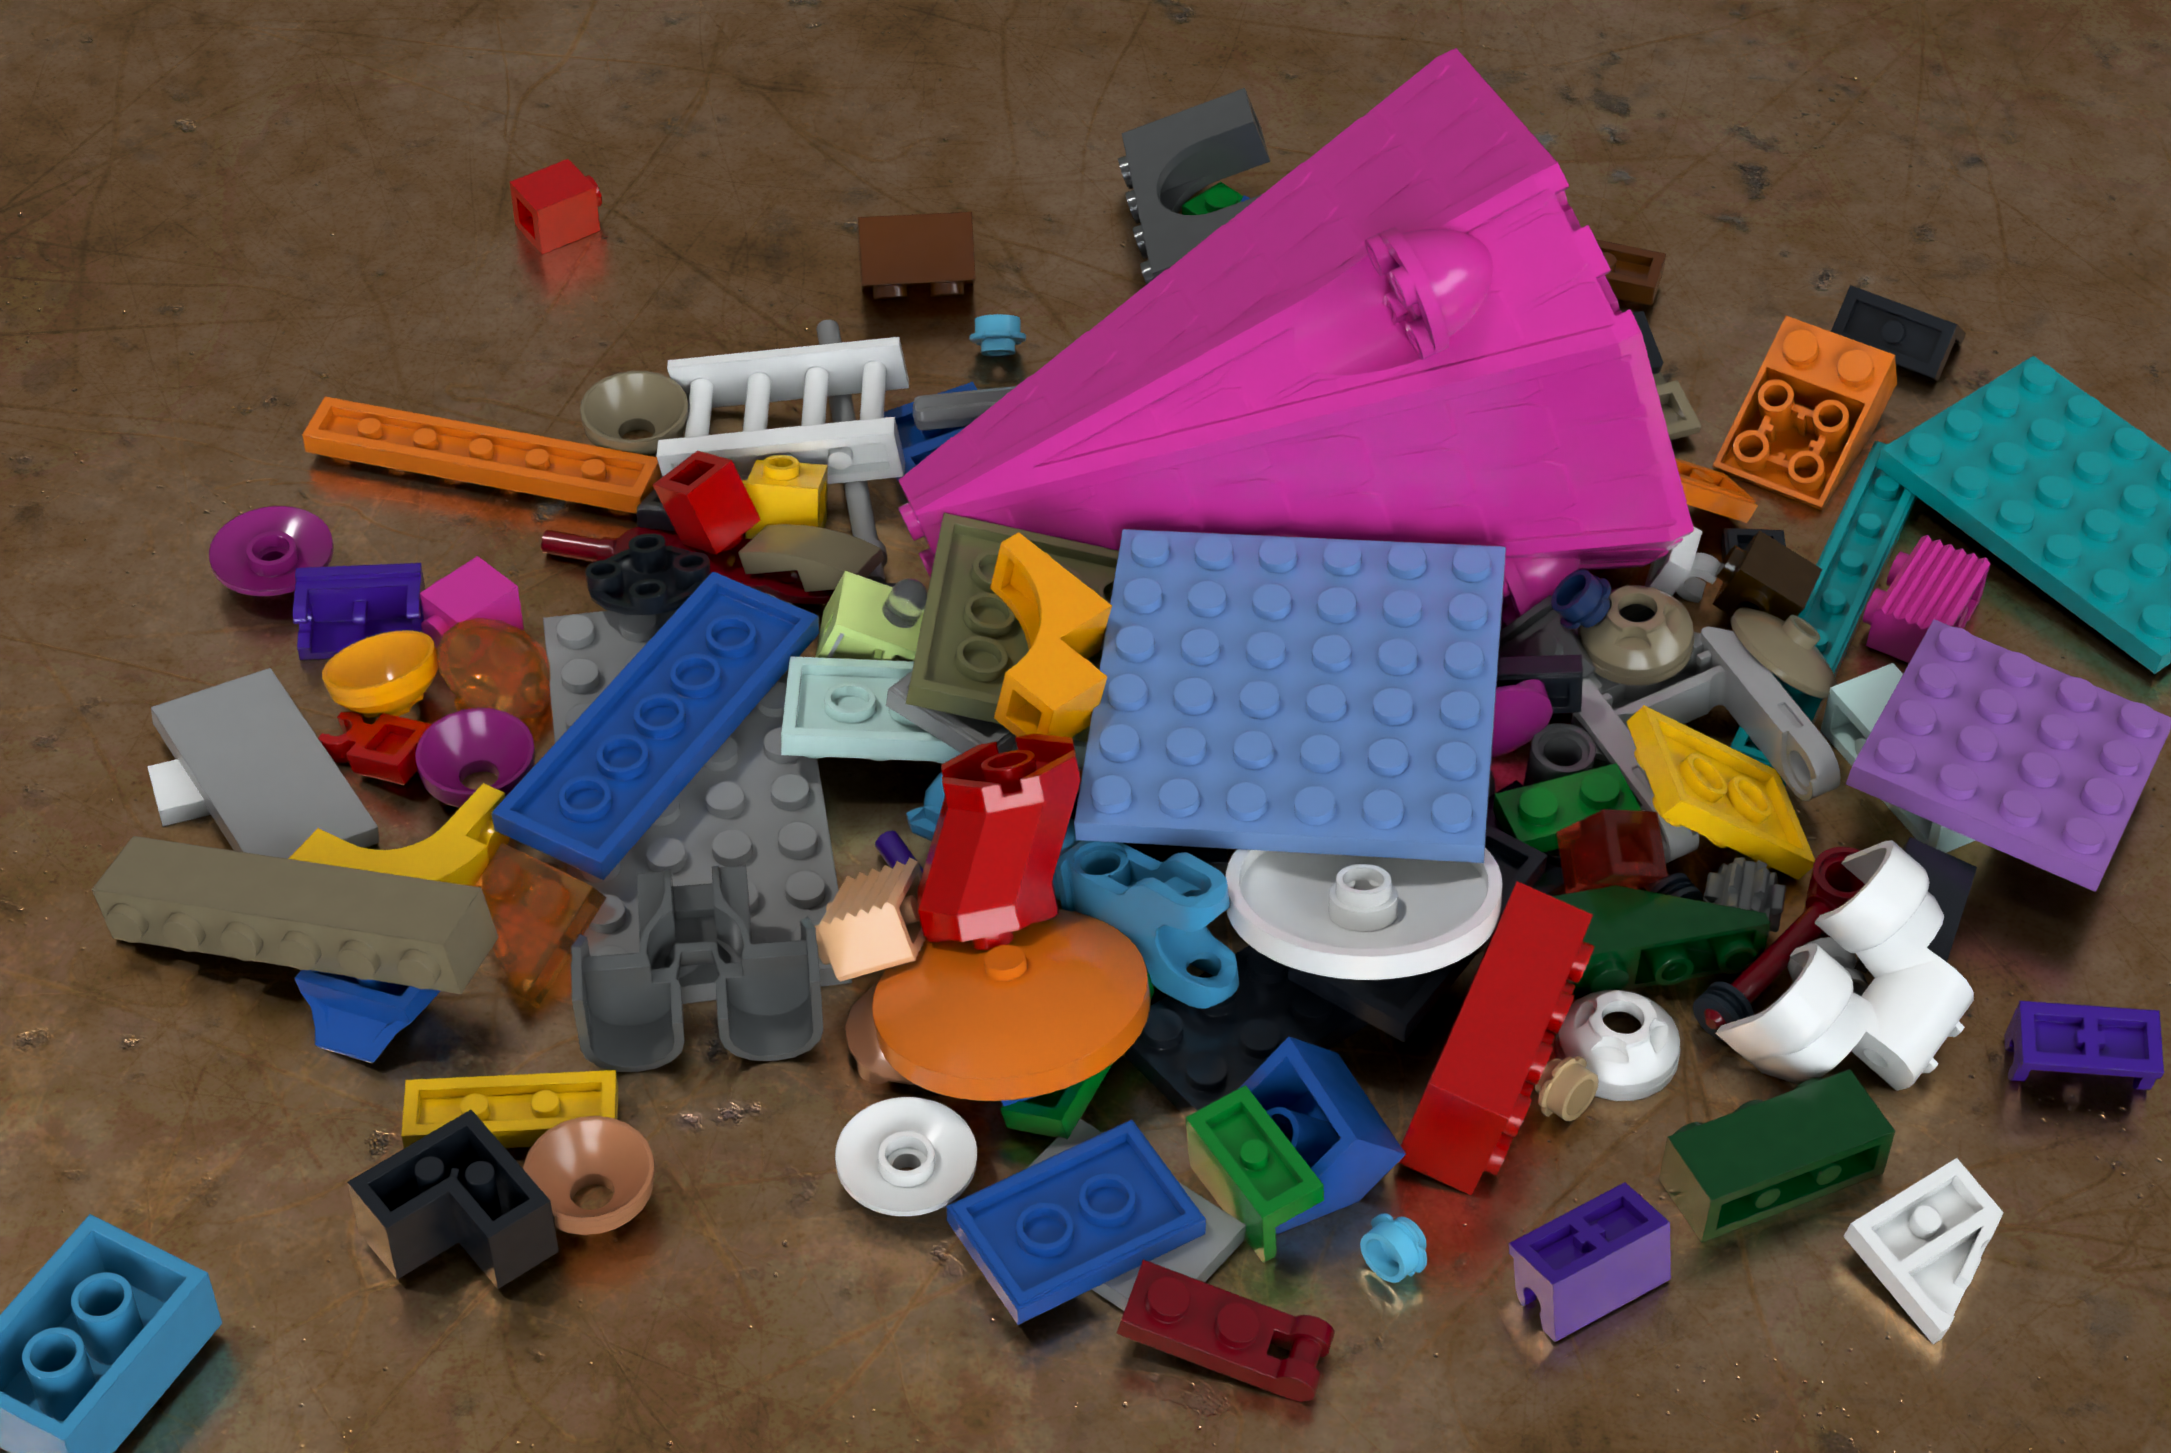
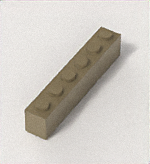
M133 836L92 888L106 925L114 939L457 994L463 993L499 938L481 887Z

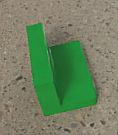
M1245 1085L1185 1117L1189 1164L1223 1211L1246 1225L1245 1240L1260 1260L1265 1263L1277 1256L1275 1227L1324 1201V1186Z

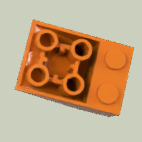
M1785 316L1712 468L1822 511L1872 436L1897 385L1895 355Z

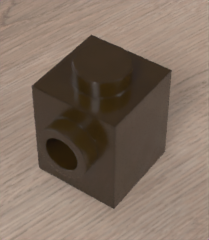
M1759 530L1744 550L1734 545L1720 564L1715 577L1722 580L1723 583L1712 604L1730 616L1740 608H1749L1768 613L1786 621L1790 615L1798 616L1804 610L1822 569Z

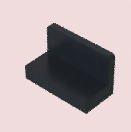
M1850 285L1831 330L1833 333L1894 354L1896 366L1936 381L1940 378L1954 342L1962 344L1966 335L1958 324Z

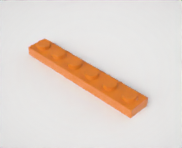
M326 396L302 434L305 452L635 514H637L639 504L654 489L653 484L662 476L657 457Z

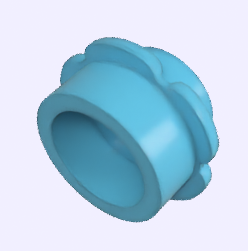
M993 314L975 318V333L971 334L969 339L972 343L981 346L982 355L1009 356L1015 354V345H1019L1026 340V334L1021 333L1020 317Z
M1387 1213L1379 1214L1372 1219V1229L1362 1237L1360 1242L1361 1253L1370 1269L1383 1280L1392 1283L1400 1282L1407 1275L1412 1277L1415 1272L1421 1273L1427 1265V1254L1425 1251L1427 1242L1420 1227L1409 1218L1397 1217L1394 1220Z

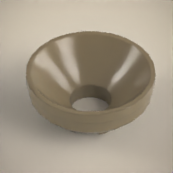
M627 371L605 377L595 383L585 393L581 401L580 415L585 434L595 446L653 456L657 454L658 440L680 438L686 429L689 405L685 391L671 378L649 371ZM633 430H646L653 434L652 437L637 440L622 439L624 434Z
M1626 585L1611 590L1609 596L1610 608L1605 617L1592 627L1585 628L1580 625L1578 628L1580 641L1596 668L1594 672L1612 682L1625 685H1649L1673 677L1685 667L1694 649L1693 622L1689 612L1677 599L1653 587ZM1640 604L1651 608L1655 612V616L1645 622H1632L1624 619L1619 614V611L1628 605Z

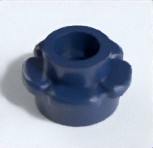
M1585 569L1576 570L1566 576L1556 587L1551 598L1552 608L1562 616L1560 620L1561 625L1566 629L1573 630L1580 625L1589 628L1599 623L1610 608V583L1605 578L1600 579L1598 576H1593Z

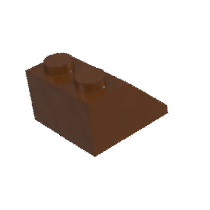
M972 212L858 217L857 233L861 290H873L874 299L891 300L907 298V288L930 287L931 297L964 295L965 285H974L976 276Z

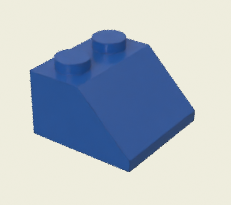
M1288 1037L1239 1087L1241 1088L1245 1085L1248 1087L1324 1186V1201L1275 1227L1276 1235L1359 1202L1406 1155L1340 1055L1336 1052Z

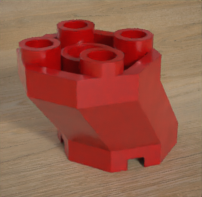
M1029 734L1015 737L1017 750L999 754L997 742L995 741L977 745L941 764L945 798L917 890L918 912L923 934L926 936L927 941L943 942L955 940L964 942L972 940L974 948L990 950L1012 942L1014 939L1013 931L1021 930L1031 923L1051 919L1059 913L1053 876L1081 782L1073 738Z

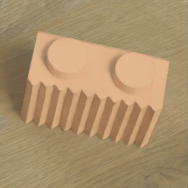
M909 857L906 865L897 861L893 869L884 865L881 872L872 868L868 876L859 872L856 879L847 875L833 901L827 903L824 917L820 924L815 925L818 956L823 964H831L834 974L840 982L916 960V956L919 955L918 951H921V946H923L926 937L923 934L918 912L917 890L922 876L918 861Z

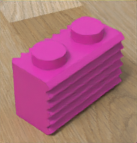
M1928 535L1920 538L1910 555L1900 551L1887 577L1886 585L1890 587L1887 591L1876 588L1866 606L1863 622L1871 625L1866 646L1910 663L1934 619L1952 627L1965 628L1967 621L1974 614L1982 598L1990 567L1988 559L1986 557L1978 559L1975 553L1967 555L1963 548L1955 550L1952 544L1944 546L1940 539L1932 541Z

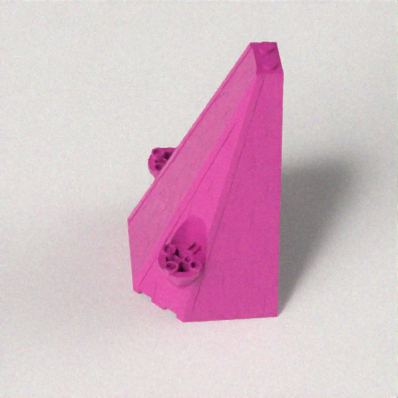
M1457 48L1436 57L1367 114L1357 119L1307 161L1298 165L1229 222L1219 227L1170 268L1160 273L1091 330L1081 335L1036 373L1027 377L958 434L947 440L899 479L908 503L898 507V510L913 541L922 537L925 538L929 548L918 554L929 578L931 577L944 513L1118 551L1123 529L1506 547L1501 617L1502 629L1549 595L1552 596L1559 583L1570 573L1580 569L1597 570L1643 567L1666 556L1669 553L1668 550L1681 543L1683 537L1691 534L1694 528L1643 335L1631 309L1625 312L1620 310L1618 300L1605 276L1610 273L1611 269L1590 226L1586 225L1581 228L1573 209L1568 204L1565 190L1568 189L1569 184L1558 162Z

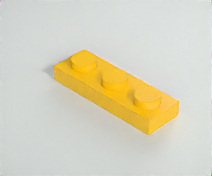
M616 1070L405 1080L401 1132L403 1147H408L469 1110H472L504 1148L532 1147L536 1140L547 1130L564 1121L578 1117L602 1116L617 1119L618 1081Z

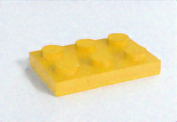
M1645 705L1626 721L1636 746L1634 751L1635 758L1646 772L1654 793L1652 798L1654 808L1666 822L1675 827L1682 825L1706 836L1710 842L1720 848L1729 847L1751 857L1755 863L1758 860L1766 863L1767 869L1774 868L1798 880L1813 868L1815 858L1783 781L1774 768Z

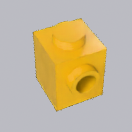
M774 455L764 460L756 459L748 479L742 480L761 521L746 531V539H753L766 525L792 524L824 528L827 521L828 465L799 463L798 459L787 455Z

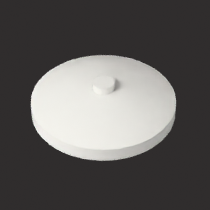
M1486 847L1484 863L1237 849L1232 855L1226 870L1230 908L1226 911L1238 935L1255 950L1274 961L1300 971L1333 978L1353 980L1395 979L1423 974L1446 967L1470 955L1482 946L1496 929L1501 914L1502 875L1497 862Z

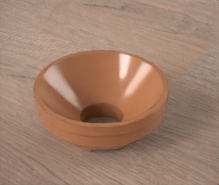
M602 1116L578 1117L564 1121L547 1130L533 1144L523 1166L524 1171L550 1199L555 1228L567 1233L581 1235L600 1234L617 1229L631 1221L643 1210L650 1199L655 1178L654 1156L649 1143L642 1134L625 1122ZM589 1185H602L614 1193L610 1202L601 1208L593 1210L580 1208L572 1200L580 1189Z

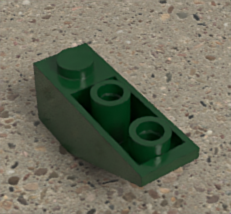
M1617 885L1552 896L1593 914L1583 941L1595 946L1578 984L1568 979L1566 980L1575 985L1572 993L1574 999L1604 990L1625 991L1659 984L1674 985L1687 979L1721 973L1736 974L1743 972L1764 952L1771 924L1766 913Z

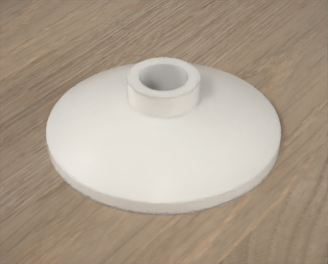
M891 1098L868 1106L846 1124L836 1145V1170L845 1190L863 1206L891 1216L923 1215L945 1207L965 1191L976 1170L977 1146L975 1137L966 1121L949 1107L925 1098ZM905 1167L914 1168L913 1170L908 1171L899 1170Z

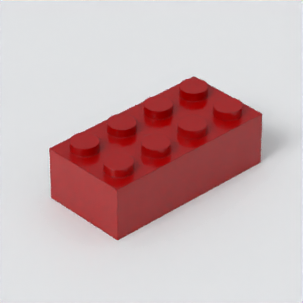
M1516 882L1400 1145L1406 1155L1398 1163L1471 1196L1483 1171L1495 1176L1498 1174L1513 1137H1516L1531 1104L1532 1098L1530 1096L1534 1088L1533 1084H1538L1554 1047L1551 1044L1555 1034L1546 1031V1029L1558 1034L1574 999L1572 993L1575 985L1566 980L1579 983L1594 950V945L1583 941L1593 914L1523 883Z

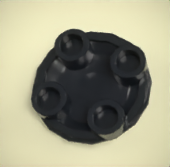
M642 534L633 537L629 541L628 550H624L605 560L593 562L585 570L587 588L591 599L605 610L624 615H654L674 611L680 608L711 574L710 560L706 554L666 546L665 538L658 534Z

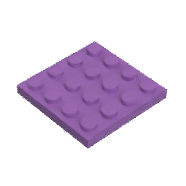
M1934 619L1853 763L1846 785L2096 892L2171 730V717L2154 711L2145 704L2130 701L2096 687L2085 679L2072 677L2036 662L2022 653L2012 652L1978 638L1962 628L1952 627Z

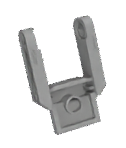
M1640 604L1628 605L1619 611V614L1624 619L1632 622H1645L1655 616V612L1651 608ZM1707 626L1702 628L1701 633L1694 632V649L1688 663L1673 677L1659 683L1625 685L1603 678L1594 671L1583 678L1581 712L1573 713L1571 725L1581 728L1593 739L1596 745L1593 769L1617 763L1642 810L1640 828L1635 829V831L1654 856L1663 863H1668L1697 850L1699 847V834L1695 831L1692 832L1691 829L1682 825L1680 827L1672 826L1654 808L1652 802L1654 793L1646 772L1635 758L1634 751L1636 746L1626 723L1643 705L1682 724L1708 714L1717 705H1723L1769 760L1770 764L1794 794L1801 800L1809 801L1838 788L1840 785L1839 765L1827 740L1773 674L1743 646L1734 631Z

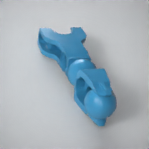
M939 773L926 789L923 807L906 813L911 832L931 842L945 798L942 773ZM1070 818L1053 876L1056 900H1061L1062 909L1076 911L1099 919L1126 935L1141 953L1152 984L1163 993L1188 1006L1202 1009L1215 1006L1231 997L1239 987L1236 956L1233 951L1215 938L1206 926L1230 908L1226 877L1218 869L1187 852L1174 854L1166 861L1160 862L1124 843L1076 840L1074 819ZM1192 964L1214 976L1210 978L1196 977L1189 974L1186 969Z

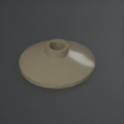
M1740 608L1732 615L1730 622L1737 638L1764 667L1803 693L1817 698H1828L1830 687L1837 685V681L1827 660L1815 646L1821 639L1820 635L1808 622L1796 615H1790L1786 621H1783L1768 613L1749 608Z

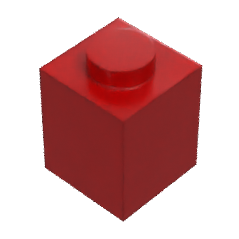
M569 159L510 181L515 226L542 255L600 231L598 207L602 205V196L599 187L590 175L584 176Z
M696 451L653 484L683 545L717 555L738 545L743 539V534L761 521L738 471L730 459Z

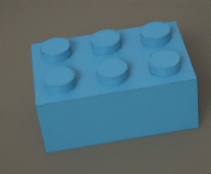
M89 1214L0 1314V1448L9 1453H114L221 1326L222 1320L208 1272Z

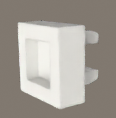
M1693 526L1694 531L1683 537L1681 543L1668 550L1669 553L1666 556L1651 563L1645 583L1646 587L1656 588L1671 596L1676 591L1683 599L1699 603L1702 599L1706 582L1713 584L1716 581L1717 577H1715V574L1721 564L1715 557L1709 554L1696 553L1702 535L1701 530Z

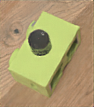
M844 571L823 611L815 657L914 661L928 593L927 589L920 581L912 578L900 580L894 587H890Z

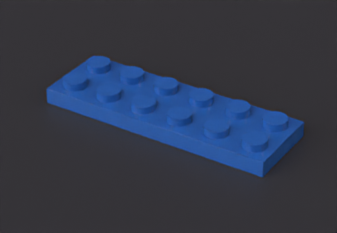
M712 572L492 811L494 830L604 880L789 669L790 656L799 657L818 636V615L716 572Z

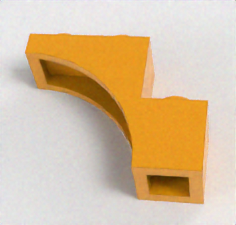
M1018 532L1001 542L990 589L1004 601L1019 621L1024 631L1029 651L1016 665L1005 672L994 719L1016 737L1042 734L1072 738L1090 726L1092 711L1101 702L1107 676L1087 659L1100 651L1112 605Z

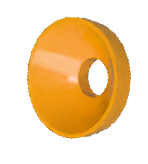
M402 630L377 634L357 641L335 654L325 664L322 671V679L332 700L351 711L363 713L366 718L380 717L382 713L401 716L410 712L411 707L415 703L423 700L424 692L431 685L439 668L437 649L433 639L422 632Z

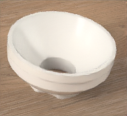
M1624 990L1599 991L1576 1000L1570 1006L1558 1034H1556L1554 1045L1556 1058L1563 1060L1568 1056L1573 1058L1576 1056L1583 1057L1587 1062L1586 1068L1598 1076L1599 1083L1595 1096L1613 1101H1634L1647 1098L1661 1091L1671 1082L1675 1075L1681 1051L1679 1031L1672 1017L1651 999ZM1612 1012H1626L1636 1017L1642 1027L1634 1033L1622 1034L1609 1029L1602 1019Z

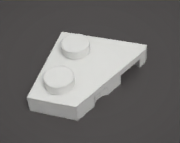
M1956 1158L1853 1221L1843 1237L1930 1342L1935 1344L1942 1339L1955 1317L1953 1315L1965 1290L1974 1277L1981 1262V1256L2004 1212Z

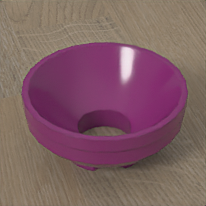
M491 708L465 709L439 719L424 732L418 742L415 753L418 773L426 790L434 798L456 807H461L476 791L462 784L463 780L470 774L476 772L495 774L498 779L491 787L504 792L506 797L535 766L534 741L528 727L519 718L507 712Z

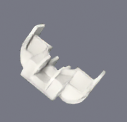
M1893 840L1848 855L1841 864L1860 879L1865 886L1844 905L1820 915L1814 922L1846 951L1856 953L1865 967L1874 976L1873 981L1862 996L1853 992L1854 986L1850 973L1819 945L1809 943L1795 948L1791 953L1790 957L1804 969L1790 988L1775 1003L1756 1015L1721 1025L1717 1030L1716 1034L1745 1060L1752 1063L1761 1073L1800 1085L1808 1079L1824 1076L1852 1051L1898 1091L1912 1086L1921 1073L1932 1072L1938 1066V1062L1933 1057L1946 1038L1956 1037L1965 1028L1959 1020L1974 1001V992L1968 981L1954 967L1927 948L1942 926L1944 914L1936 898L1928 892L1930 882L1926 870Z

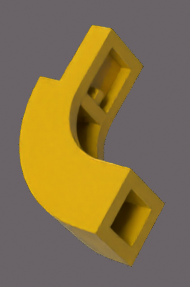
M483 783L436 833L419 843L392 850L362 848L318 828L289 859L481 887L486 897L494 889L489 860L499 857L510 840V837L494 830L492 811L503 801L505 793Z

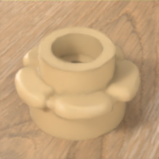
M1568 1056L1563 1060L1556 1058L1546 1065L1538 1084L1535 1085V1091L1539 1094L1538 1104L1541 1106V1112L1545 1116L1549 1117L1554 1113L1565 1121H1572L1578 1118L1592 1102L1599 1080L1595 1073L1586 1068L1587 1062L1583 1057L1576 1056L1573 1058Z

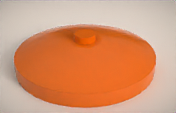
M1058 909L1059 913L1051 919L1031 923L1021 930L1013 931L1014 939L1012 942L990 950L974 948L972 940L964 942L955 940L930 942L925 937L921 951H918L919 955L916 956L915 961L887 968L877 983L873 996L872 1011L879 1047L889 1064L904 1078L926 1090L945 1096L976 1101H1004L1030 1098L1065 1089L1096 1075L1113 1064L1134 1044L1141 1034L1148 1019L1151 1000L1144 959L1136 945L1115 927L1094 917Z

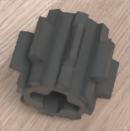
M1744 857L1734 858V862L1729 865L1723 863L1718 868V873L1710 872L1708 874L1703 902L1766 913L1771 923L1769 932H1777L1780 926L1781 913L1784 909L1786 886L1777 884L1776 872L1770 873L1766 868V863L1760 860L1756 863L1745 861Z

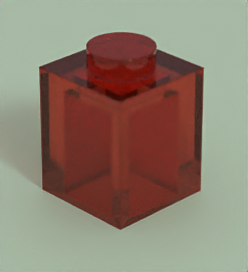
M1603 809L1557 831L1566 894L1615 885L1640 889L1668 876L1658 812Z

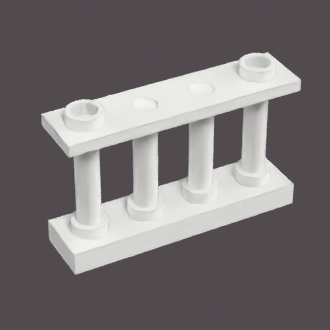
M899 337L668 360L667 369L669 376L685 391L689 410L684 438L658 440L656 457L662 477L696 451L732 460L741 480L748 479L756 459L764 460L774 455L792 456L798 459L799 463L828 465L827 484L904 476L905 458L895 417L884 418L885 391L909 388V377ZM862 393L860 420L825 423L827 396ZM803 399L801 426L767 429L769 402ZM745 405L743 432L709 435L712 408Z

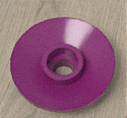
M268 506L245 512L227 522L216 533L210 544L209 561L215 577L229 589L251 596H275L295 591L296 568L328 567L333 556L334 544L330 529L315 514L296 507Z

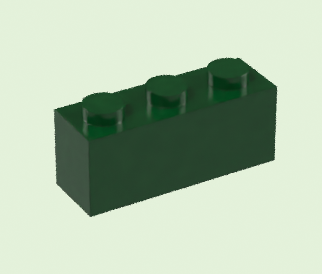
M1849 1069L1825 1079L1821 1077L1808 1079L1794 1090L1765 1101L1760 1099L1751 1100L1741 1105L1733 1113L1709 1122H1693L1681 1127L1673 1135L1667 1137L1659 1180L1701 1243L1883 1174L1895 1130Z

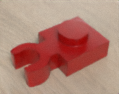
M341 712L337 719L343 734L332 736L322 733L318 737L335 763L349 762L353 772L356 774L405 785L418 770L415 754L417 745L424 732L432 724L382 713L371 725L365 723L362 716L358 713Z

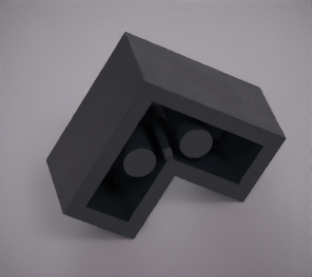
M472 1110L465 1112L347 1182L359 1234L397 1280L457 1243L461 1244L497 1289L559 1252L550 1199Z

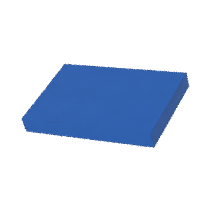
M1132 1119L946 1206L947 1222L1017 1325L1141 1266L1143 1259L1151 1261L1205 1235L1206 1231L1205 1217Z

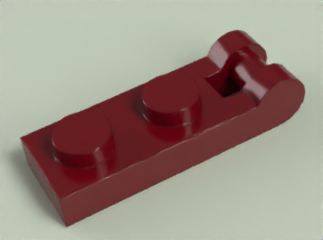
M1143 1259L1116 1334L1282 1397L1306 1402L1315 1397L1321 1379V1374L1316 1367L1319 1358L1329 1354L1335 1330L1327 1321L1312 1315L1295 1317ZM1270 1343L1290 1350L1289 1357L1281 1360L1267 1355Z

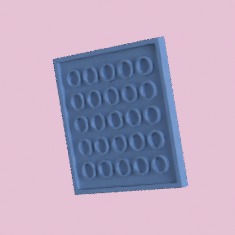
M1123 529L1110 602L1112 608L1106 626L1099 669L1107 676L1101 702L1092 711L1074 820L1076 840L1484 863L1506 547Z

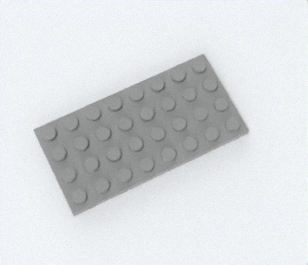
M678 609L654 615H624L608 610L543 618L555 743ZM788 670L604 880L567 864L574 942L579 934L587 937L590 956L639 953L637 873L664 872V870L671 869L673 886L712 883V866L730 867L746 865L752 944L801 940L800 921L807 916L814 926L820 924L826 913L827 903L833 901L839 889L818 760L805 756L781 755V732ZM819 958L821 987L852 983V979L840 982L836 978L831 964L825 965ZM715 964L680 967L678 981L681 986L683 1004L716 1000V979L718 978Z

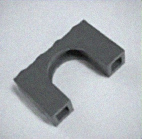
M1245 88L1122 133L1126 156L1118 158V162L1128 189H1134L1126 192L1125 195L1135 223H1141V225L1133 227V233L1143 259L1148 258V261L1140 263L1147 285L1261 195L1218 211L1201 215L1178 214L1182 205L1209 184L1268 163L1270 158L1262 127Z

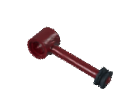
M1834 847L1818 855L1813 864L1804 912L1731 985L1721 981L1714 982L1694 1001L1693 1012L1695 1018L1707 1033L1718 1040L1724 1041L1716 1034L1720 1026L1754 1015L1751 1003L1787 968L1791 958L1790 955L1795 948L1814 941L1819 935L1830 937L1814 922L1820 915L1844 905L1865 886L1860 879L1841 864L1848 855L1860 850L1851 847Z

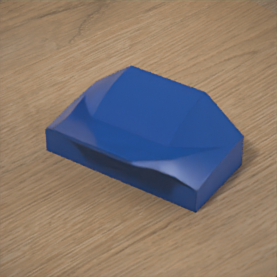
M301 970L294 978L301 994L312 1010L315 1026V1045L319 1048L369 1063H374L395 1035L408 1026L440 992L438 990L418 989L413 986L376 980H361L351 976L313 970Z

